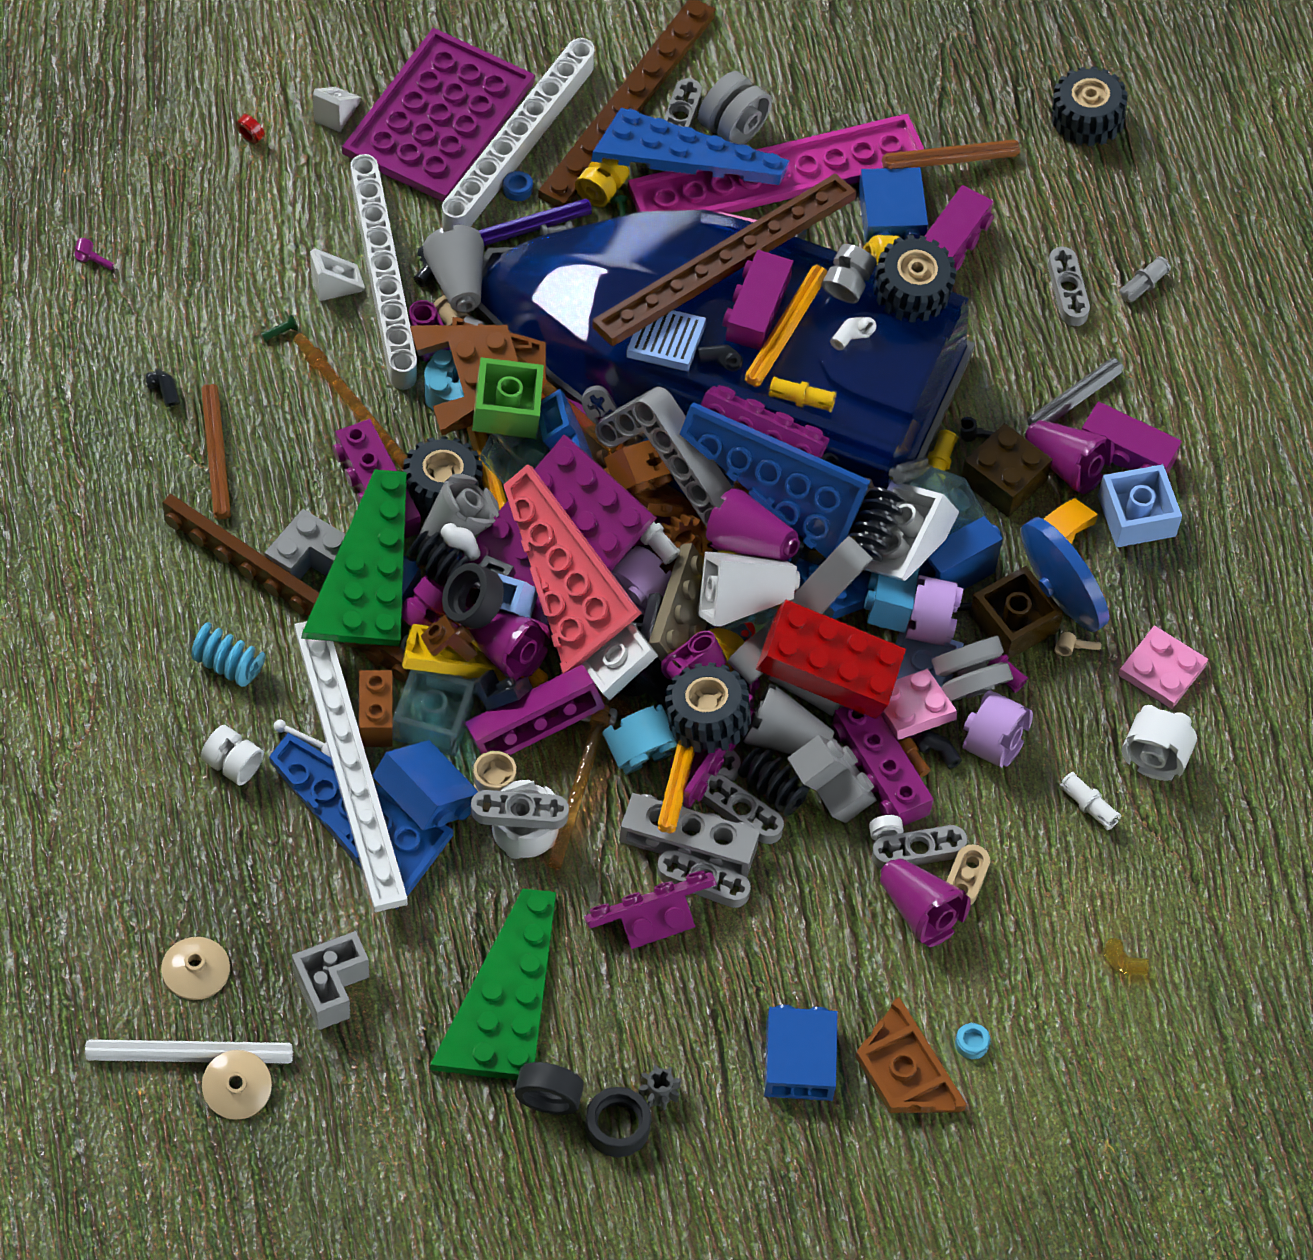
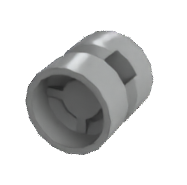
M843 244L833 261L835 266L829 268L821 285L833 297L854 304L858 302L866 286L864 281L870 279L877 261L866 250L852 244Z

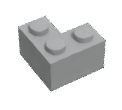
M302 509L266 550L265 557L299 580L310 567L327 576L346 534Z
M817 735L788 757L802 783L818 792L832 817L847 823L876 801L875 796L871 792L874 788L872 782L865 773H860L855 766L858 760L849 747L845 746L843 748L834 739L830 741L821 735Z
M357 932L348 933L292 955L293 974L318 1030L349 1019L350 1001L344 987L369 978V959Z

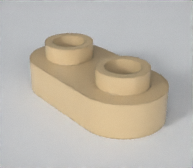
M974 844L961 848L946 881L965 891L971 899V905L977 899L989 868L990 856L983 847ZM967 863H974L977 867L970 868L967 866Z

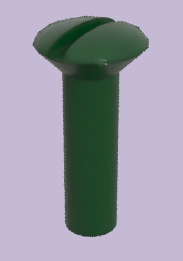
M616 195L612 197L610 202L616 205L620 229L626 231L629 229V223L624 203L628 198L625 195Z
M289 315L288 321L262 332L261 335L264 341H267L291 329L298 331V324L295 318Z

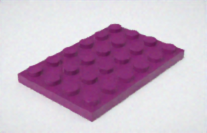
M432 28L344 143L342 154L351 159L361 154L370 155L376 159L379 172L444 202L534 84L535 74L436 28Z
M566 435L561 437L534 469L610 572L656 520V517ZM507 501L499 510V516L497 518L496 515L493 517L496 521L492 526L482 531L476 537L481 553L478 559L474 561L469 560L468 563L480 565L486 555L514 566L516 574L513 578L535 587L530 571L531 565L521 543L520 530L517 522L514 521L509 502ZM469 593L465 604L468 608L474 605ZM538 597L531 618L539 620L548 626L550 639L545 637L544 647H547L552 641V631Z

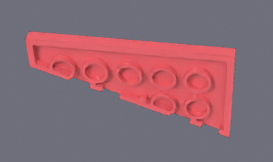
M527 464L503 486L514 521L517 522L520 530L521 543L531 565L532 578L543 613L547 616L552 631L551 638L554 647L558 650L561 660L560 666L564 674L584 663L642 613L533 467Z

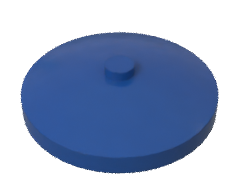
M1034 517L1021 527L1022 543L1029 563L1039 580L1038 584L1044 594L1048 597L1051 596L1068 617L1089 632H1096L1107 625L1109 622V610L1103 593L1090 569L1071 543L1052 524L1042 518Z

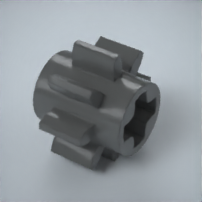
M654 1065L653 1071L649 1075L642 1072L640 1081L644 1085L639 1087L638 1093L642 1097L646 1096L649 1108L654 1105L661 1106L663 1110H666V1104L670 1100L678 1102L679 1093L676 1090L681 1087V1078L673 1079L672 1067L666 1070Z

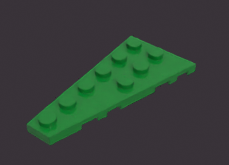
M374 470L303 629L301 639L399 646L401 636L407 472Z
M522 889L430 1063L431 1071L517 1080L520 1068L525 1064L535 1062L556 892Z

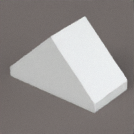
M337 87L314 89V122L341 132L359 105L362 97Z
M315 248L310 251L311 278L319 301L359 293L365 289L357 264Z

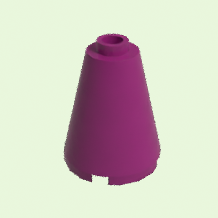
M1044 420L1032 423L1025 433V439L1053 459L1051 470L1074 491L1082 494H1087L1096 488L1102 481L1103 474L1100 472L1104 464L1110 466L1113 459L1114 442L1104 435Z
M730 489L721 496L725 500L721 507L714 506L709 517L706 532L707 540L713 544L710 545L712 548L724 552L786 561L797 553L800 545L797 532L746 492L740 489Z
M472 605L471 607L467 608V609H466V612H467L468 610H470V609L473 607V605ZM499 610L494 619L484 627L477 629L466 627L475 638L472 643L507 678L514 677L515 681L519 680L518 678L521 676L530 677L540 667L548 651V648L544 647L545 637L550 639V631L547 625L536 619Z
M902 858L888 861L881 870L880 883L917 940L922 944L924 943L928 947L941 944L955 933L952 929L954 924L958 920L963 923L967 918L971 907V899L962 889Z

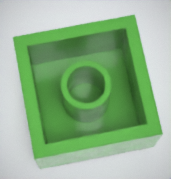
M481 357L476 384L472 431L535 439L540 418L544 365Z

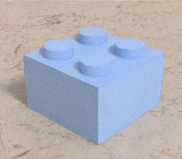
M1163 464L1103 475L1098 498L1116 548L1176 537L1182 514Z

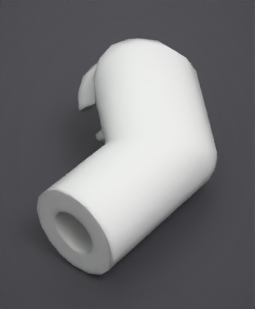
M870 317L847 319L831 339V345L837 350H843L851 339L871 336L876 330V322Z
M448 523L442 527L441 536L448 546L463 550L464 555L468 556L470 561L479 558L481 552L474 534L470 530L457 527L453 523Z

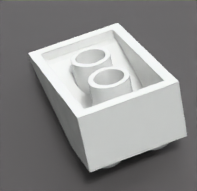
M891 480L887 490L898 494L906 501L905 504L896 505L903 510L902 516H891L898 522V526H887V529L893 533V537L891 539H881L888 544L887 550L877 549V552L883 556V560H872L863 570L906 581L946 540L959 511L944 494L903 483L894 484Z

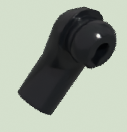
M155 369V372L146 373L147 387L149 389L159 387L165 407H173L180 404L177 387L171 375L161 369Z

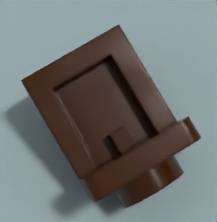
M446 615L430 625L421 635L428 651L433 656H436L448 645L467 662L478 654L471 643L475 640L471 632L464 625L458 627Z

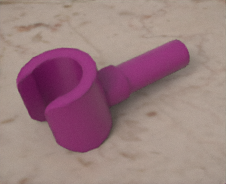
M79 238L77 240L74 253L76 260L79 262L91 260L110 270L113 269L114 263L92 252L94 246L92 241L86 238Z

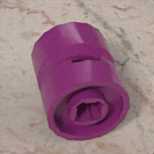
M425 575L414 588L415 596L407 597L403 602L401 618L410 626L413 624L430 626L436 623L440 615H446L442 603L444 587L436 584L435 580Z

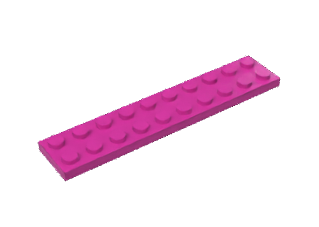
M907 113L756 149L790 160L788 170L780 185L743 181L739 175L724 174V178L712 177L711 171L697 170L696 175L664 171L628 180L627 188L647 234L717 217L718 212L730 214L792 199L835 173L847 184L858 183L861 169L883 168L881 158L886 153L922 150L924 147Z

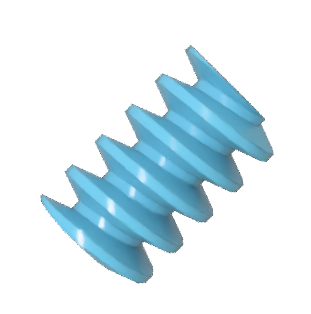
M210 622L205 623L194 640L191 653L192 659L197 663L203 662V666L208 669L214 668V672L219 675L224 674L225 678L230 681L235 680L236 684L241 687L251 683L264 665L265 653L261 652L254 658L255 647L250 646L243 652L245 646L243 640H239L233 646L234 636L232 634H228L222 640L223 630L217 628L211 634L212 624Z

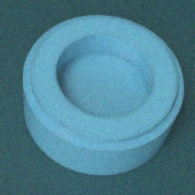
M976 1023L963 1025L958 1030L955 1039V1047L959 1054L968 1059H978L986 1054L990 1045L988 1031Z

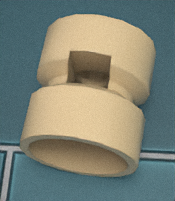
M490 751L484 753L477 758L474 764V787L478 791H501L503 787L516 781V764L513 758L504 752ZM485 802L482 808L489 810L490 803Z

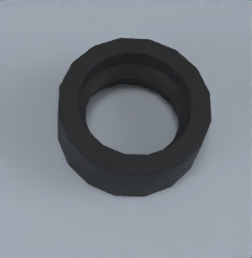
M475 563L464 564L457 568L449 577L443 591V610L447 617L471 629L482 628L489 624L497 615L502 605L504 588L501 578L497 573ZM480 580L479 597L473 607L466 612L467 595L473 585Z
M532 1062L520 1068L514 1092L515 1097L531 1109L553 1115H567L578 1110L584 1082L578 1074L567 1068L545 1062Z
M617 1086L604 1089L593 1097L587 1107L585 1117L587 1139L596 1150L606 1156L619 1158L634 1154L644 1146L649 1138L652 1119L649 1104L642 1095L630 1088ZM610 1106H625L637 1114L639 1121L638 1129L630 1137L622 1139L611 1138L603 1134L599 1129L597 1121L601 1111Z

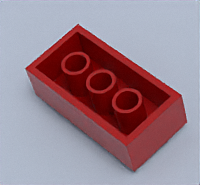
M785 599L773 616L756 670L877 719L889 705L906 649Z

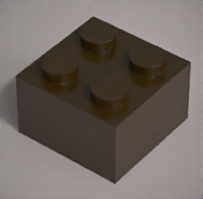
M1004 423L964 461L960 481L1005 516L1009 517L1048 480L1053 459Z
M1024 566L976 592L973 596L969 614L988 638L999 637L1004 651L1002 655H1007L1011 659L1058 633L1064 612L1051 596L1048 597L1044 594L1036 577L1027 566Z

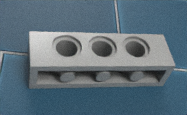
M632 793L621 824L619 842L659 854L670 850L679 851L739 873L746 878L748 877L758 846L759 829H755L745 822L735 823L722 819L714 813L704 814L690 810L682 804L676 831L671 834L658 830V826L652 823L658 821L663 801H659L652 795ZM690 830L696 832L697 834L694 836H690L685 834L684 832ZM725 840L729 842V844L720 845L715 841Z

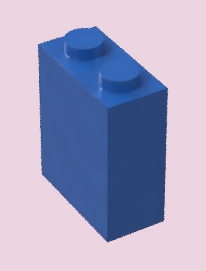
M921 168L861 169L858 190L865 244L876 235H894L901 237L903 240H906L907 235H914V239H919L920 235L925 236L928 229Z
M983 516L948 535L946 540L919 567L918 576L922 575L957 583V587L965 590L992 575L996 571L1003 541L999 528L991 524Z
M430 740L386 752L372 775L422 830L435 826L442 827L448 822L466 819L471 814L472 798L479 792Z
M791 1005L769 1007L766 1021L764 1097L833 1101L836 1088L837 1011H829L824 1007L795 1009Z

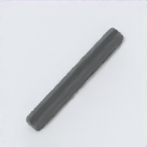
M1115 357L1110 358L1028 417L1027 426L1029 427L1032 423H1036L1039 420L1053 423L1121 374L1123 369L1122 363Z
M921 457L890 469L888 476L894 477V484H901L924 476L932 471L933 466L928 464V458Z

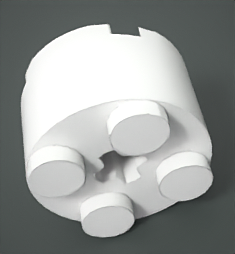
M1152 705L1143 706L1136 715L1122 746L1123 758L1128 764L1132 760L1139 766L1137 771L1147 777L1162 781L1172 780L1174 775L1177 774L1180 777L1197 742L1196 732L1191 726V718L1186 714L1179 712L1173 714L1157 709Z
M530 780L512 782L501 790L555 795L548 787L545 786L543 788L536 785L535 781ZM501 803V814H505V803ZM523 803L514 804L510 809L516 816H524L530 811L529 807ZM535 805V816H539V805ZM551 807L550 816L557 817V808ZM492 825V833L496 843L506 852L507 856L513 859L530 858L543 854L555 845L559 830Z

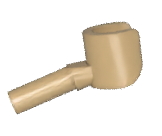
M1064 632L1056 642L1055 653L1061 656H1070L1073 648L1100 650L1101 643L1076 639L1073 633Z

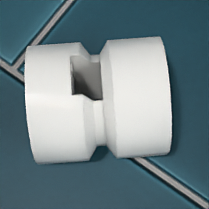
M227 725L220 726L210 735L201 752V760L217 771L223 769V775L239 786L252 778L264 757L262 749L249 740L242 741V736Z

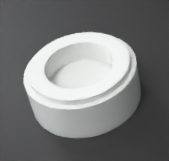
M895 815L877 817L869 824L871 838L874 840L904 832L902 819Z

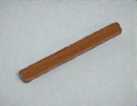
M1013 139L886 153L882 156L881 161L883 168L888 169L927 167L1015 157L1020 153L1019 142Z
M205 384L202 386L201 391L213 514L217 520L228 519L231 516L219 391L217 385Z

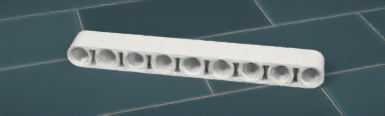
M577 38L568 44L442 204V228L445 232L454 230L453 225L472 226L503 186L505 176L516 170L590 76L594 67V45L591 41L585 38Z
M361 154L351 161V186L389 380L395 388L406 390L414 386L417 381V357L378 163L374 157Z

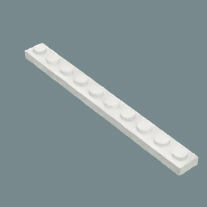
M307 621L294 624L296 637L374 913L407 905L406 892L334 642L301 639Z

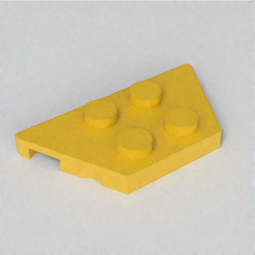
M412 625L408 634L402 663L404 669L427 671L436 675H458L466 679L479 678L486 671L493 669L499 681L507 678L473 643L472 645L478 654L469 662L450 645L436 656H433L421 638L422 633L429 626Z

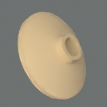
M204 937L183 939L174 944L163 958L161 966L163 981L172 993L183 999L202 1000L218 993L229 978L230 961L222 946L211 939ZM193 960L201 961L198 966H191L189 962Z
M244 1050L227 1051L214 1058L207 1066L202 1079V1092L208 1106L219 1116L231 1120L246 1119L258 1113L267 1103L272 1089L271 1075L266 1064L255 1054ZM239 1077L243 1080V1084L239 1089L230 1087L229 1083L232 1078Z

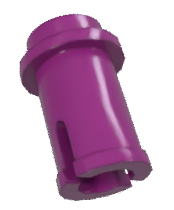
M1001 655L989 661L987 666L1000 662L1009 664L1014 679L1005 684L1013 693L1018 692L1027 682L1028 677L1008 661L1009 657L1007 655Z

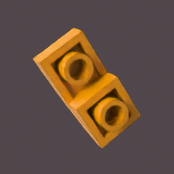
M1074 498L1055 509L1044 520L1052 524L1072 544L1076 533L1095 525L1098 514Z

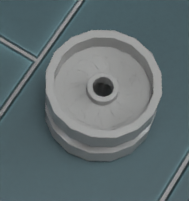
M732 71L719 79L710 89L699 109L698 121L709 132L717 133L719 137L726 141L739 145L746 144L766 121L771 110L772 98L762 88L753 86L751 80L742 73Z
M998 636L958 648L931 660L936 675L944 677L957 673L959 676L945 682L941 687L951 702L965 697L969 699L984 694L988 690L992 691L996 686L1014 679L1007 663L1000 662L987 666L986 662L1000 657L1004 652Z

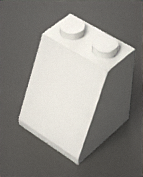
M705 552L698 616L713 626H723L779 605L785 599L792 600L794 598V590L797 591L800 584V573L797 571V566L788 561L743 554Z

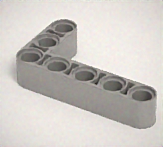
M662 387L653 388L621 406L596 425L595 433L598 440L610 448L643 431L707 527L714 506L721 507L725 501L721 496L732 489V486L713 459H707L680 435L686 417L666 389Z
M848 536L794 593V598L789 601L823 614L873 558ZM773 617L727 661L750 685L763 674V672L756 670Z

